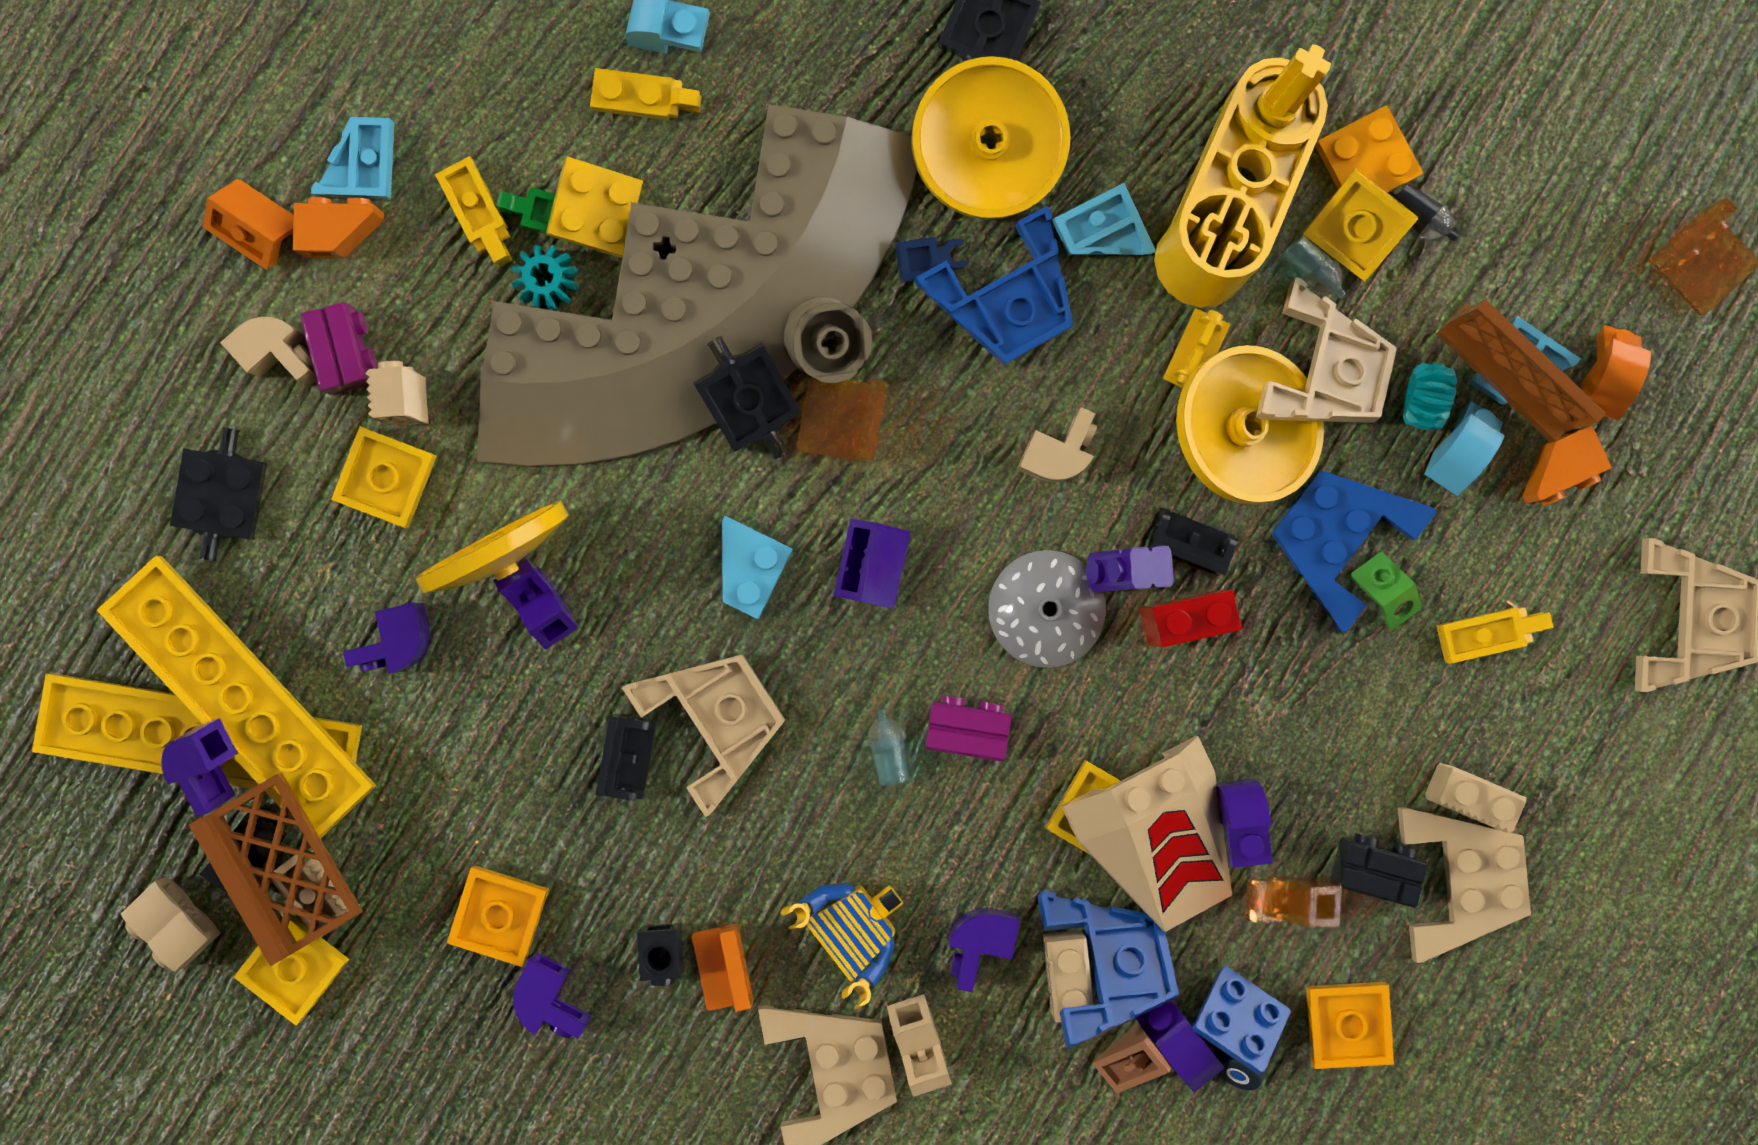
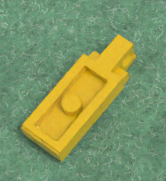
M595 68L590 107L594 111L668 121L670 117L678 118L679 110L700 113V91L682 88V81L670 77Z
M468 156L436 173L435 176L469 242L476 247L479 253L487 250L493 263H497L499 268L513 261L503 242L511 237L507 230L508 226L501 212L496 207V203L474 160Z
M1525 607L1508 608L1436 625L1446 664L1525 647L1527 643L1534 642L1533 632L1554 628L1550 612L1527 615Z

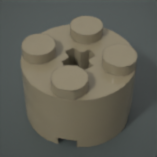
M818 297L802 303L790 312L784 331V344L791 361L806 374L821 382L839 383L852 378L858 373L863 363L867 361L872 349V334L867 321L854 308L834 298ZM829 332L834 335V339L828 340L827 347H825L821 342L822 339L826 338V333Z

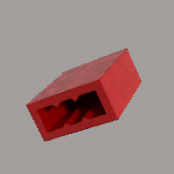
M1234 590L1210 591L1139 607L1147 646L1163 648L1243 630Z

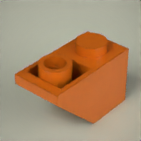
M311 197L308 198V203H294L293 251L304 258L345 259L384 221V212L372 204L371 200L365 198H348L347 204L332 203V200L328 198Z
M1592 425L1577 428L1560 436L1556 441L1546 442L1540 446L1522 496L1525 503L1540 501L1542 506H1546L1565 498L1563 490L1574 485L1580 490L1601 481L1599 474L1611 469L1612 466Z

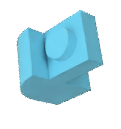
M633 0L625 38L629 46L667 54L668 45L701 52L710 16L709 9L670 0Z
M1470 401L1461 410L1453 432L1434 450L1425 475L1458 496L1481 474L1496 454L1505 435L1500 433L1503 422L1496 418L1491 411L1481 408Z

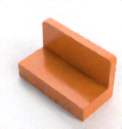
M237 179L207 198L202 227L268 270L277 264L282 240L293 233L294 215L242 180Z
M738 923L694 932L692 941L707 1010L711 1011L734 1006L735 1012L751 1009L754 999Z

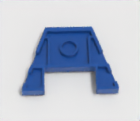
M1048 205L1019 220L1014 225L1033 261L969 296L965 294L947 260L914 279L916 285L1002 365L1011 362L1073 326L1064 276H1061L1057 256L1059 253L1057 241L1054 239L1051 226V211Z
M1319 470L1271 531V535L1297 573L1302 575L1311 588L1313 596L1333 620L1332 623L1335 628L1341 633H1346L1366 607V604L1335 581L1337 575L1381 517L1409 539L1416 540L1437 511L1432 507Z
M1040 892L1038 902L1044 931L1084 928L1099 1000L1097 1005L1068 1007L1060 1011L1066 1049L1074 1048L1174 1000L1179 995L1165 931H1162L1146 913L1112 906L1110 909L1092 905L1088 900L1074 898V900L1057 897L1055 896L1056 893Z

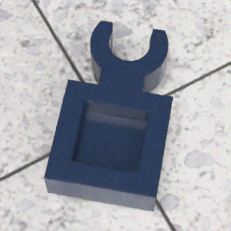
M936 237L894 243L900 283L914 281L920 274L946 260L952 270L960 269L967 265L966 260L954 261L950 256V251L953 247L964 245L962 239L946 241L941 248H937Z

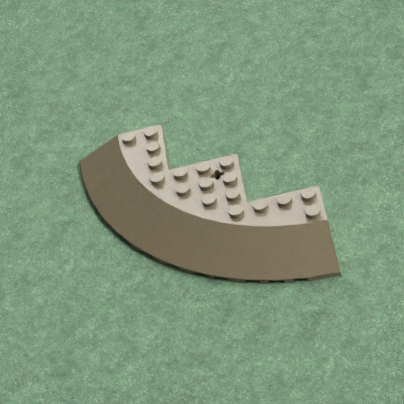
M769 104L750 221L631 202L612 320L494 301L481 376L477 462L522 467L591 464L654 450V448L680 442L688 436L717 425L693 382L712 372L719 364L707 346L713 340L719 352L722 353L720 346L715 340L719 336L723 337L732 355L743 354L762 343L783 380L798 369L788 356L784 344V331L790 312L802 303L818 297L834 298L853 308L873 282L874 276L889 252L903 220L918 172L912 152V136L846 116ZM667 246H672L673 250L676 251L675 254L669 253L667 259L663 260L659 252ZM829 332L826 333V338L822 339L821 344H823L832 334Z

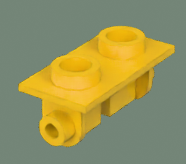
M1197 308L1194 309L1163 376V380L1183 388L1196 367L1207 358L1218 353L1231 325L1222 320L1223 315L1214 310H1209L1206 313Z

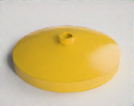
M1004 57L974 58L961 62L944 72L924 94L918 106L912 127L913 157L921 179L927 188L940 202L950 209L978 219L990 220L1011 217L1037 204L1051 191L1059 180L1065 168L1070 149L1069 120L1063 102L1048 80L1033 68ZM991 136L995 141L994 148L988 149L987 144H982V137Z
M1245 345L1228 348L1204 360L1185 382L1177 407L1178 439L1191 470L1211 491L1227 500L1242 504H1263L1284 498L1298 490L1313 473L1319 461L1324 441V421L1262 420L1256 418L1263 387L1269 380L1302 392L1305 391L1307 383L1304 373L1289 359L1273 350L1259 346Z
M561 500L551 503L457 551L415 577V580L422 593L464 586L492 575L496 577L497 581L519 570L516 562L550 537L569 514Z

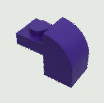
M525 559L517 564L519 570L497 581V579H494L493 581L498 591L518 611L528 632L546 650L579 627L545 573L539 566L535 567L528 559Z
M409 603L375 611L382 643L343 651L346 667L360 666L361 672L384 668V660H386L389 674L402 672L413 667L425 654L430 639V629L424 603Z
M220 718L197 726L165 747L161 759L164 778L167 784L178 781L196 817L211 812L235 796L220 765L237 755L238 752Z
M1254 779L1217 783L1221 824L1225 826L1230 866L1237 868L1273 863L1268 828L1271 825V818L1266 795L1260 782Z
M978 908L967 912L955 922L948 935L949 947L961 949V953L954 952L950 968V976L956 977L955 983L958 990L973 992L980 953L1012 959L1020 922L1017 913L993 908Z
M538 952L528 960L515 986L513 1002L516 1015L521 1024L534 1035L546 1022L550 1024L549 1028L555 1034L564 1038H571L573 1036L578 1039L585 1030L592 1015L557 998L571 969Z
M1172 1001L1135 1018L1169 1064L1194 1093L1225 1069Z

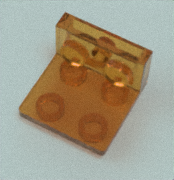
M1728 197L1701 210L1648 259L1654 268L1700 316L1707 314L1758 267V259L1728 228L1729 223L1726 219L1738 209Z
M809 376L797 450L874 464L887 382L871 379V384L852 380L839 383H825Z

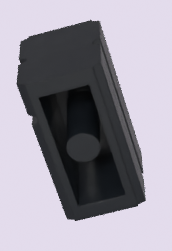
M1355 833L1354 840L1344 837L1340 839L1336 861L1330 876V883L1339 888L1413 908L1418 906L1422 890L1421 885L1424 883L1428 868L1427 861L1416 857L1418 850L1395 843L1392 850L1378 847L1379 839Z

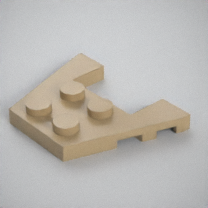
M1295 277L1289 284L1282 314L1320 327L1305 391L1302 392L1269 380L1263 387L1256 418L1262 420L1375 423L1382 415L1397 347L1358 319L1350 320L1335 309L1336 303L1326 296L1321 299L1306 288L1308 286L1307 282Z
M1642 539L1640 574L1680 576L1681 593L1677 658L1636 656L1635 691L1649 692L1659 687L1689 681V679L1707 674H1716L1757 663L1758 579L1723 565L1708 562L1696 557L1693 553L1663 544V541L1658 539Z
M743 654L638 681L622 687L641 718L674 696H677L720 762L718 767L686 787L705 817L714 811L785 721V718Z
M1398 807L1401 843L1417 844L1442 841L1449 921L1409 924L1413 961L1417 963L1425 962L1531 915L1524 838L1522 835L1512 832L1506 833L1495 828L1406 807Z
M769 1005L759 1006L758 1012L765 1045L802 1037L806 1038L820 1108V1115L781 1122L784 1145H822L897 1102L882 1020L838 1014L809 1013L808 1010L778 1009Z

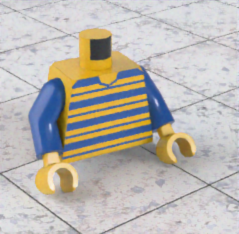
M848 883L823 885L802 898L799 904L784 907L781 910V915L789 914L792 911L797 915L796 923L791 925L789 929H798L807 925L851 982L856 978V982L847 986L842 991V998L845 999L851 994L852 990H855L859 994L860 999L854 1009L866 1005L871 998L870 990L875 987L885 973L895 947L893 939L895 929L887 916L904 904L895 890L888 885L871 898L862 885L856 887Z

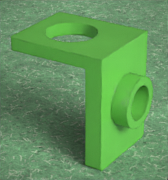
M1380 552L1351 573L1352 579L1381 607L1386 626L1391 631L1422 609L1416 584L1383 552ZM1409 601L1407 608L1403 612L1394 615L1395 610L1402 603Z

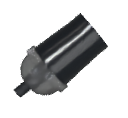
M1408 182L1395 199L1418 216V220L1412 226L1419 233L1418 236L1432 241H1438L1447 236L1454 242L1459 235L1451 230L1454 225V218L1448 210L1449 207L1446 204H1440Z

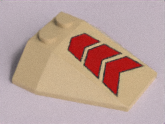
M1194 736L1163 752L1164 759L1107 789L1094 788L1061 806L1077 841L1165 932L1232 896L1223 825L1220 819L1215 770L1198 736Z

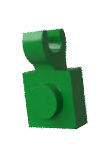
M530 187L527 198L500 191L496 207L500 208L499 211L501 213L522 216L520 225L523 229L546 234L556 194Z

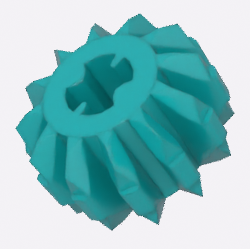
M535 245L533 248L534 257L532 258L527 253L522 252L520 258L525 262L524 267L519 265L512 267V272L521 277L512 282V287L515 290L522 291L519 300L523 304L532 301V307L543 309L546 303L549 310L557 311L558 305L556 300L559 298L566 305L570 304L571 299L565 292L567 290L574 292L579 289L577 283L569 280L579 275L577 267L569 266L572 257L568 253L559 256V249L555 245H550L546 254L540 245ZM545 271H548L553 276L551 283L545 281L546 286H543L538 281L540 274L546 276Z
M1433 362L1432 364H1418L1413 369L1403 400L1402 414L1405 424L1426 431L1427 429H1441L1446 424V420L1450 417L1451 408L1454 405V396L1457 392L1455 390L1457 378L1454 369Z

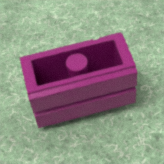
M341 302L324 307L323 309L301 313L300 318L320 391L329 395H335L350 391L351 389L368 386L369 384L366 381L369 376L365 373L369 369H377L378 366L373 351L365 347L363 334L368 333V328L360 310L356 311L355 307L346 302Z
M941 695L940 702L932 700L925 749L1004 762L1012 715L1003 712V704L980 701L979 708L964 706L965 698L950 695Z

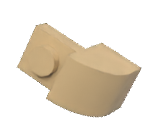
M273 317L250 319L238 326L220 342L247 373L261 377L280 361L299 382L310 386L317 379L314 367L312 366L310 352L299 344L306 337L305 334L282 320Z
M1080 407L1076 411L1063 442L1035 430L1016 470L1041 481L1052 483L1066 481L1082 472L1094 457L1079 449L1081 445L1088 447L1095 434L1097 426L1091 423L1095 413Z
M922 994L887 1006L893 1034L902 1056L913 1097L951 1085L942 1045L925 995Z

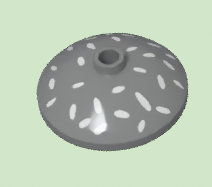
M1036 551L1015 559L999 574L989 596L988 615L997 641L1011 656L1023 663L1036 667H1059L1079 659L1096 643L1105 622V597L1103 592H1092L1086 577L1087 565L1082 561L1059 551ZM1048 601L1055 603L1057 607L1056 613L1051 617L1046 616L1042 610L1043 605Z

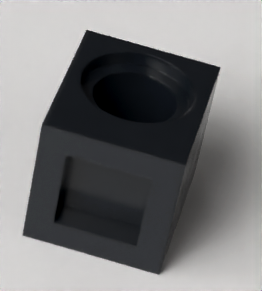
M681 923L642 926L637 932L640 981L651 980L652 986L674 984L675 979L680 978L684 972ZM655 947L667 949L671 955V962L667 964L655 962L652 958L651 950Z

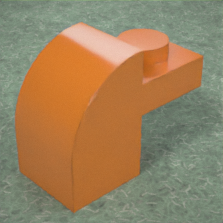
M1604 325L1596 335L1597 361L1581 382V390L1607 413L1605 417L1619 421L1632 405L1644 384L1650 366L1651 351L1642 348L1640 336L1625 329L1619 330Z

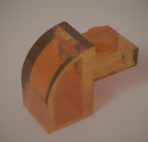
M1268 876V879H1248L1246 920L1253 922H1290L1309 928L1339 927L1342 886L1291 877Z

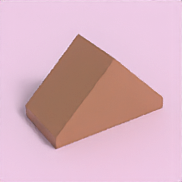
M1139 1023L1092 1062L1116 1093L1165 1075L1173 1068Z

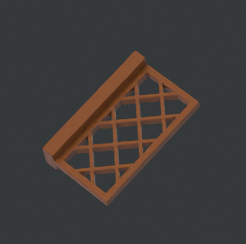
M1486 299L1473 306H1470L1468 303L1463 305L1436 333L1444 343L1495 389L1549 442L1556 441L1566 430L1598 423L1607 414Z
M282 772L209 815L203 816L188 825L270 967L363 912ZM276 786L283 798L280 814L260 809L264 792ZM254 799L252 807L244 805L245 803ZM235 809L250 813L245 834L232 831L224 816ZM289 810L293 817L288 816ZM258 815L278 820L273 842L253 837ZM286 823L299 826L304 836L300 849L280 844ZM238 840L243 841L242 847H241L240 843L238 842ZM251 843L271 848L265 869L252 866L249 861L248 853ZM309 844L314 852L308 851ZM278 851L298 855L293 876L273 872ZM306 858L317 860L321 863L324 869L321 884L301 879ZM258 875L263 876L262 881L260 880ZM271 878L291 883L286 904L271 899L268 893ZM329 880L332 882L334 887L328 886ZM299 886L319 891L314 911L294 906ZM326 893L340 896L348 912L338 918L321 914ZM278 910L284 911L283 917ZM291 914L311 918L307 936L297 942L288 928ZM319 921L327 923L326 925L317 929Z

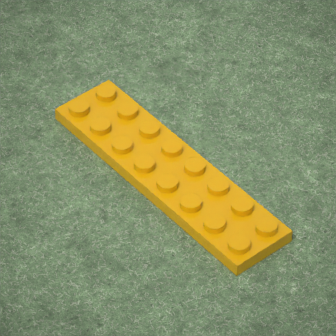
M156 555L97 609L98 613L202 724L220 718L238 752L233 758L258 784L263 783L278 773H283L320 839L377 786L162 556ZM276 786L267 790L266 793L281 808L283 798ZM289 810L288 816L293 817Z
M50 673L45 674L32 752L163 774L161 759L165 747L202 723L174 693ZM313 717L356 763L362 725ZM233 757L220 765L230 785L250 789L259 785Z

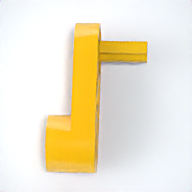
M1312 44L1308 51L1299 48L1291 60L1270 58L1253 64L1246 70L1226 98L1173 221L1157 243L1154 258L1157 276L1167 292L1180 302L1199 308L1222 304L1237 293L1270 254L1325 123L1328 104L1320 81L1330 70L1331 63L1322 59L1325 50L1320 46ZM1238 167L1246 168L1252 172L1257 182L1245 179L1238 171ZM1198 228L1196 232L1192 235V237L1189 239L1188 236L1193 231V229ZM1218 235V239H1217V241H1216V243H1215V246H1214V248H1213V250H1212V253H1211V255H1210V257H1209V260H1208V262L1211 263V264L1209 265V264L1206 262V259H1207V257H1208V255H1209V252H1210V250H1211V248H1212V245H1213V243H1214V241H1215V238H1216V236ZM1235 259L1234 264L1228 270H1225Z

